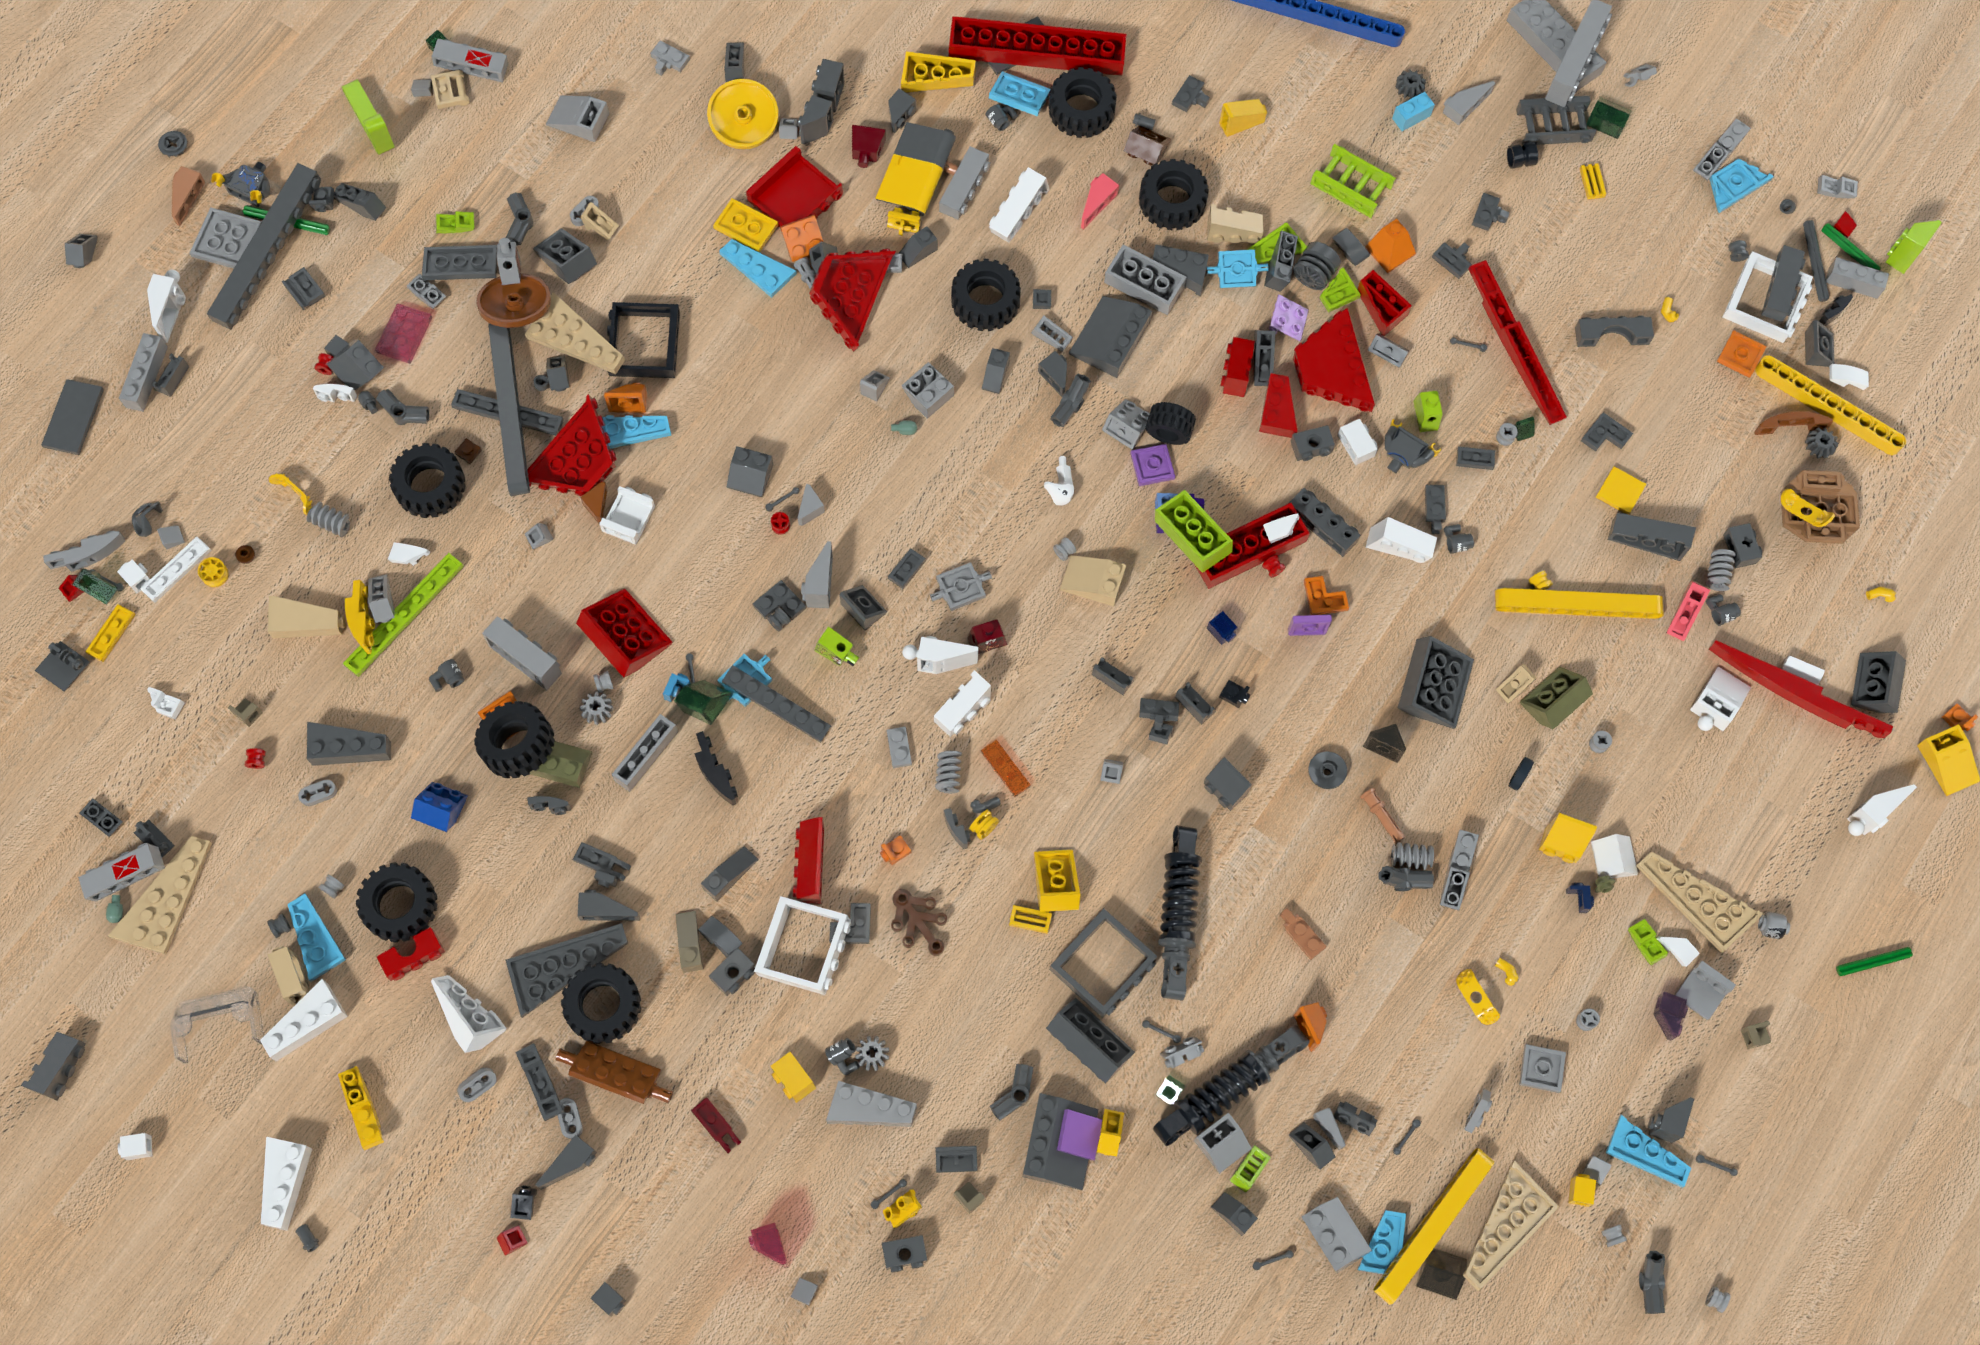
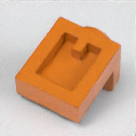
M1956 704L1942 718L1951 727L1959 724L1962 730L1965 729L1968 732L1976 725L1973 721L1978 716L1975 714L1971 717L1960 705Z
M900 835L886 845L883 843L880 855L885 862L889 861L891 865H894L912 852Z

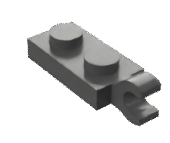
M1425 485L1426 522H1431L1432 534H1440L1442 529L1441 522L1446 520L1444 485Z

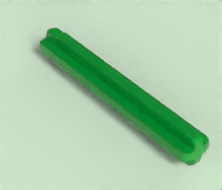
M1827 223L1821 231L1858 263L1879 271L1881 270V266L1830 223Z
M1905 947L1839 965L1836 967V971L1839 976H1845L1908 959L1913 956L1910 947Z

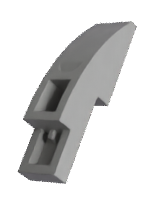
M1736 118L1693 171L1708 181L1734 152L1751 128Z
M108 531L106 534L98 536L91 535L86 539H81L82 547L75 546L69 548V550L53 551L48 555H44V563L50 569L66 566L71 572L109 556L125 542V538L119 531Z
M1464 830L1458 831L1444 880L1440 900L1441 906L1460 910L1479 835Z

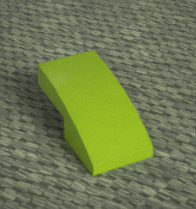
M455 211V215L436 214V233H461L474 230V212Z
M1645 919L1628 928L1632 939L1650 966L1668 955V952L1657 940L1656 932Z

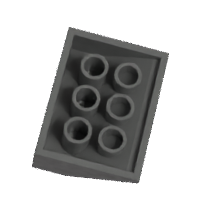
M1102 296L1071 348L1069 355L1118 378L1149 325L1152 311L1134 302Z
M1432 636L1416 639L1398 709L1411 716L1455 729L1474 659Z
M1040 1093L1022 1177L1083 1190L1089 1159L1057 1150L1064 1110L1066 1109L1097 1118L1099 1109Z

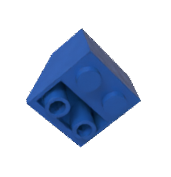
M431 782L414 799L411 819L447 832L456 823L468 795L458 790L447 788L440 783Z

